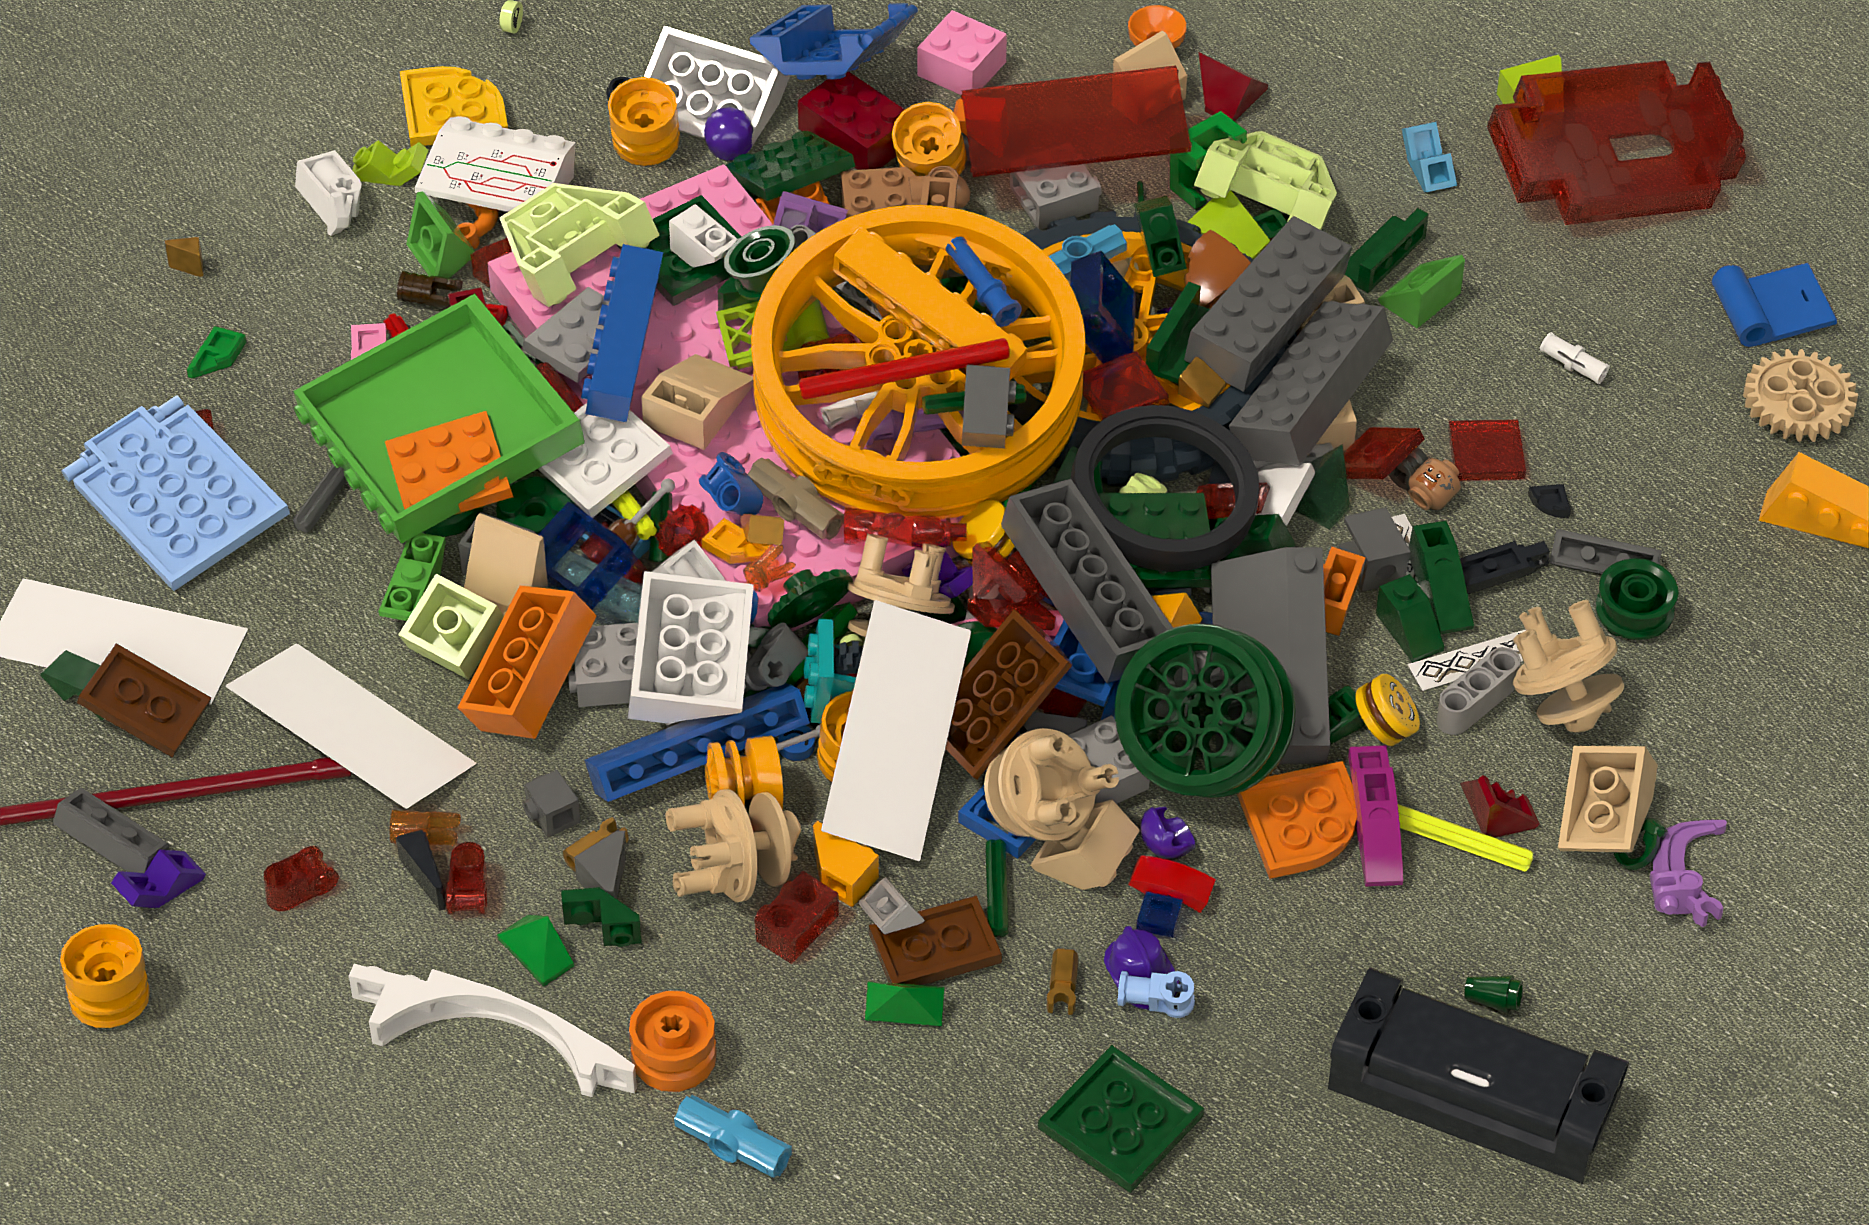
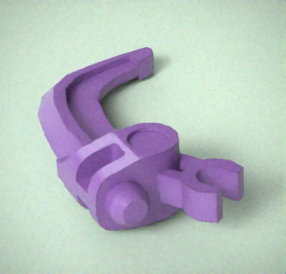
M1726 820L1689 821L1677 823L1666 828L1668 833L1664 839L1660 837L1659 849L1653 858V871L1650 872V883L1657 911L1669 915L1692 913L1693 920L1701 927L1707 925L1708 914L1706 912L1711 913L1717 920L1722 918L1723 906L1721 902L1709 897L1702 890L1703 879L1699 873L1685 870L1684 857L1686 846L1693 839L1710 834H1723L1726 830Z

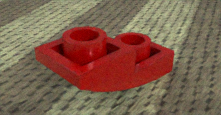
M1141 855L1137 860L1128 885L1160 903L1169 895L1201 913L1208 903L1216 879L1178 862Z

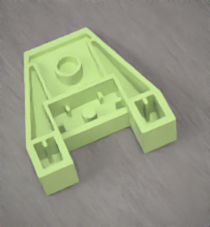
M1263 131L1247 134V142L1244 144L1232 138L1214 141L1206 153L1194 183L1195 186L1201 188L1200 191L1209 197L1219 198L1221 196L1225 198L1229 191L1232 190L1290 215L1288 221L1295 216L1320 230L1323 229L1337 195L1322 156Z
M559 183L551 184L500 217L518 266L532 296L548 307L563 302L567 295L576 290L570 273L613 245L617 244L622 247L625 244L646 248L650 241L660 236L646 203L632 194Z

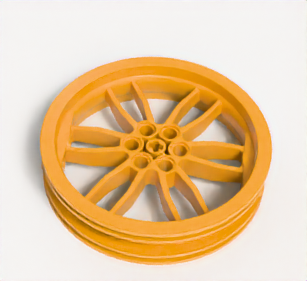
M931 205L894 206L851 216L821 230L797 247L774 272L756 308L751 335L755 406L765 436L775 453L797 477L804 476L814 484L819 494L855 511L887 519L932 521L967 515L975 510L979 503L987 500H996L1001 503L1009 499V496L1016 495L1028 487L1053 464L1067 444L1076 425L1082 401L1085 357V330L1076 296L1060 269L1038 246L1017 231L988 217L965 210ZM860 226L869 232L879 234L897 253L903 252L909 256L914 265H932L929 272L940 281L944 271L949 270V268L965 275L953 258L946 252L947 244H950L956 250V247L951 242L952 239L959 236L964 237L967 244L992 277L1003 281L1007 291L1020 299L1037 316L1016 319L1013 323L999 328L1007 334H1015L1022 341L1040 337H1051L1054 350L1027 352L1024 366L1014 376L1019 377L1055 371L1049 395L1039 411L1025 425L1022 426L1014 418L1013 436L1006 438L1005 448L963 446L970 453L969 455L932 462L903 461L911 445L918 409L922 407V398L927 395L965 391V368L806 400L801 396L799 384L792 386L784 385L783 372L816 369L847 370L941 351L872 299L870 301L876 306L883 318L880 322L849 305L832 289L846 281L833 271L834 254ZM968 281L961 295L968 301L969 306L973 308L977 298V290ZM816 299L827 308L844 328L865 342L823 344L783 351L788 331L798 317ZM879 390L863 413L850 446L839 443L822 433L795 407L797 405L837 402ZM892 409L904 413L903 426L891 456L887 455L884 457L873 450L864 449L873 431ZM959 411L938 413L952 436L962 445L963 418Z

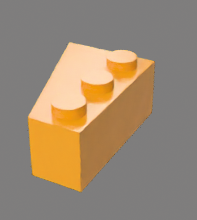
M1798 452L1767 490L1758 521L1869 548V486Z

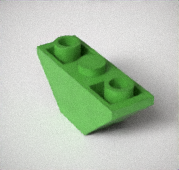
M420 533L407 540L378 611L379 616L404 621L408 620L436 574L441 576L446 543L445 537Z

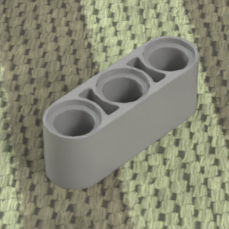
M1496 648L1444 689L1439 699L1436 720L1438 728L1446 734H1461L1515 690L1513 680L1520 668L1521 659L1519 654L1511 648Z

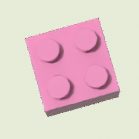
M952 10L917 47V76L964 97L973 99L1006 63L1007 34Z

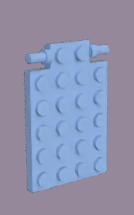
M177 395L159 407L154 405L146 410L141 406L85 442L86 450L79 454L80 458L61 470L65 479L68 482L73 480L75 488L173 591L290 514L287 504L189 405L184 407L182 400Z

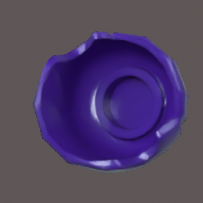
M733 107L720 108L712 112L711 116L707 118L704 127V138L708 149L716 158L729 161L734 160L739 155L746 154L751 149L754 129L750 118L744 111Z
M1151 807L1144 812L1141 819L1142 838L1149 850L1159 858L1175 860L1196 848V841L1191 831L1180 817L1165 818L1166 807Z

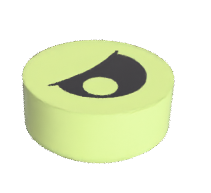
M507 0L503 4L500 13V27L502 31L514 34L518 32L523 17L521 2Z

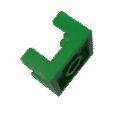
M1222 111L1170 139V190L1194 209L1201 207L1207 202V199L1193 189V187L1195 186L1194 183L1206 153L1212 143L1229 137L1235 141H1240L1242 144L1247 142V131Z

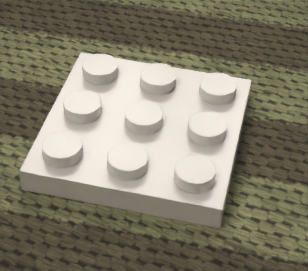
M586 403L574 413L580 420L585 443L538 468V470L593 518L671 456L673 452L670 445L632 411L629 410L627 422L585 414Z

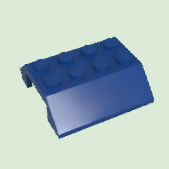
M890 3L888 5L889 19L873 29L834 30L831 5H802L751 36L750 44L783 75H796L799 80L812 79L816 75H826L827 79H841L846 77L847 72L858 69L859 64L862 62L870 61L873 55L884 52V48L893 43L911 22L918 9L915 5L908 6V3Z

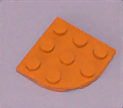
M1343 761L1268 776L1254 787L1237 794L1269 879L1312 870L1332 861L1347 847L1356 829L1357 811L1353 785Z

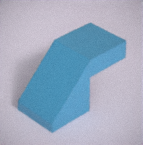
M1431 122L1403 128L1402 134L1407 160L1424 193L1457 186L1451 153L1442 154L1437 123Z

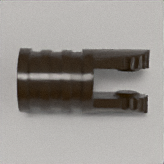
M402 271L397 285V300L417 302L418 304L447 309L450 307L448 297L436 295L437 289L460 291L463 281Z

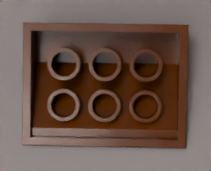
M1015 609L962 671L945 749L976 780H978L989 764L998 756L1072 667V663L1061 648L1041 628Z

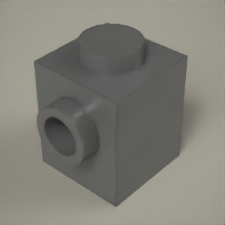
M558 770L546 775H540L531 782L524 784L526 800L522 802L524 811L531 822L537 821L547 837L553 836L581 822L579 800Z

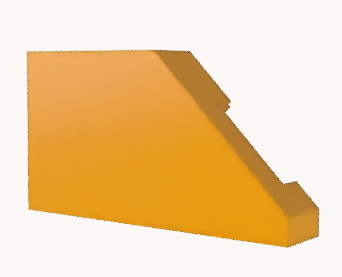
M725 518L702 538V548L729 564L773 560L776 557V548L774 546L748 542L743 528Z

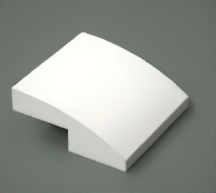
M1276 463L1257 469L1259 497L1256 515L1280 514L1284 524L1287 526L1315 475L1311 463H1302L1300 466Z

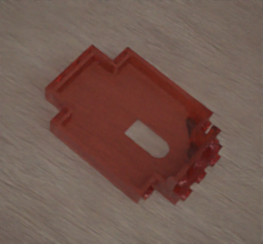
M1666 60L1523 75L1520 77L1513 95L1515 103L1495 105L1487 124V129L1517 202L1527 203L1555 199L1565 225L1710 209L1721 191L1720 180L1735 179L1746 160L1745 149L1741 145L1744 140L1743 129L1738 125L1734 117L1731 102L1726 99L1721 87V80L1715 74L1710 62L1698 63L1689 84L1677 85L1675 75L1670 72ZM1659 135L1668 140L1672 146V153L1666 156L1618 161L1610 139Z

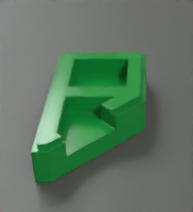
M214 326L187 367L188 377L193 379L232 366L247 343L245 334Z

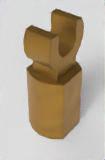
M613 817L606 819L602 822L597 832L593 830L563 851L565 862L573 871L576 872L575 856L617 830L615 819ZM623 827V828L620 829V831H625V837H626V843H627L628 840H629V836H628L627 829H626L625 827Z
M1056 949L1052 955L1050 991L1047 994L1046 1006L1048 1013H1053L1054 1004L1058 1001L1067 1003L1068 1015H1073L1075 1011L1076 996L1074 991L1076 989L1079 959L1078 953L1075 950Z

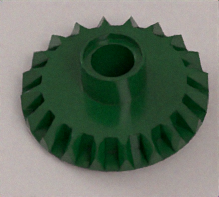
M810 569L802 570L785 581L783 587L787 594L781 596L780 601L774 603L768 613L767 621L772 628L780 623H786L790 629L802 625L821 615L839 602L848 593V582H853V578L845 569H832L829 572L823 571L818 576H814Z

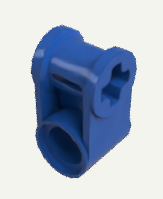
M720 452L716 456L717 462L708 474H703L698 479L700 485L711 495L718 507L723 511L737 515L758 514L763 505L761 490L745 472L743 465L728 453Z

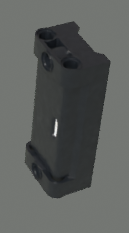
M1370 967L1333 1042L1330 1053L1331 1067L1328 1089L1583 1184L1609 1118L1620 1098L1629 1061L1595 1049L1588 1062L1589 1055L1403 988L1404 979Z

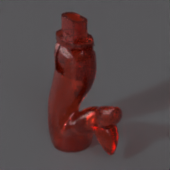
M845 507L844 544L849 546L865 542L867 534H874L888 538L887 543L923 548V543L939 547L951 546V541L967 542V523H951V517H946V521H941L939 517L933 515L906 516L898 512L884 513Z

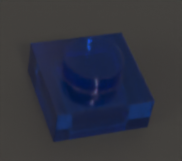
M1146 891L1137 918L1136 929L1173 938L1182 911L1183 900Z

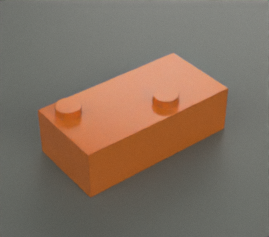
M520 585L458 709L480 731L536 739L597 615L573 591Z

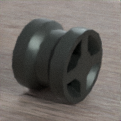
M1410 445L1402 450L1400 457H1394L1388 462V475L1398 487L1409 490L1408 481L1410 476L1428 460V457L1421 449Z

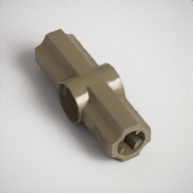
M761 457L753 463L748 476L761 490L762 494L772 501V505L780 517L789 522L796 519L821 539L827 538L830 540L838 534L839 529L844 524V514L822 499L816 487L808 478L798 476L795 479L769 458L763 459Z

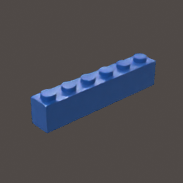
M623 244L620 258L613 256L609 277H613L615 280L607 281L604 301H608L609 305L602 304L598 325H602L604 328L603 330L596 328L592 348L598 350V354H590L587 374L593 376L592 379L585 378L581 399L587 400L585 412L587 415L627 422L658 283L663 252Z
M785 682L782 686L772 687L743 698L741 713L686 720L584 761L595 794L609 802L706 764L707 746L709 743L719 742L725 756V746L729 740H733L738 751L745 749L747 738L770 735L776 737L807 725L810 722L800 689Z

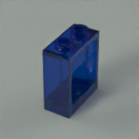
M1102 251L1072 261L1070 286L1081 310L1085 330V343L1103 364L1133 354L1136 292Z
M569 501L538 534L544 540L547 580L560 590L575 592L591 610L605 599L613 586L622 576L630 571L632 565L638 560L625 541ZM586 532L611 551L577 587L552 568Z

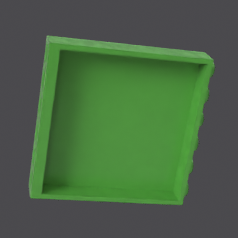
M475 294L293 391L297 401L294 411L301 424L310 425V431L316 443L320 447L323 445L327 447V454L336 468L342 467L344 469V476L353 490L358 488L361 491L360 495L367 509L370 512L375 510L379 514L378 520L387 534L393 533L401 544L460 512L458 504L485 489L484 484L499 476L501 480L507 476L508 482L511 484L585 443L578 417ZM487 411L501 457L404 510L385 441Z

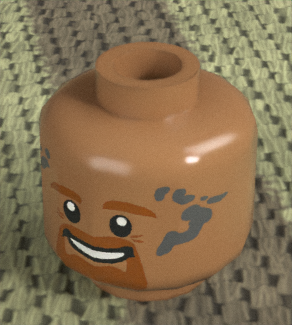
M1435 458L1426 460L1409 478L1410 490L1408 493L1410 498L1416 505L1426 511L1444 508L1461 488L1459 478L1457 477L1459 475L1457 467L1446 459L1443 461Z

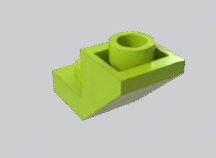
M378 140L368 148L364 146L357 151L353 157V163L355 164L352 171L362 182L401 186L421 173L429 150L418 142L408 150L404 148L398 154H395Z

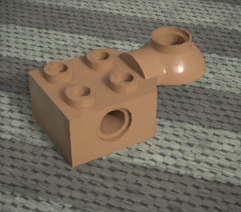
M938 166L926 175V177L956 178V209H962L969 202L971 195L969 186L955 169L949 166ZM908 167L841 172L842 208L848 210L846 218L881 208L920 205L924 176H916Z

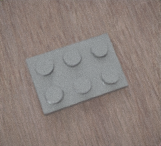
M587 287L525 338L523 350L578 383L587 375L590 354H598V350L592 349L596 328L602 330L604 326L598 325L602 304L609 305V302L604 301L602 294Z

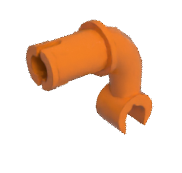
M465 203L475 211L478 219L474 223H461L458 225V228L471 246L476 249L480 244L479 238L492 230L496 225L499 210Z

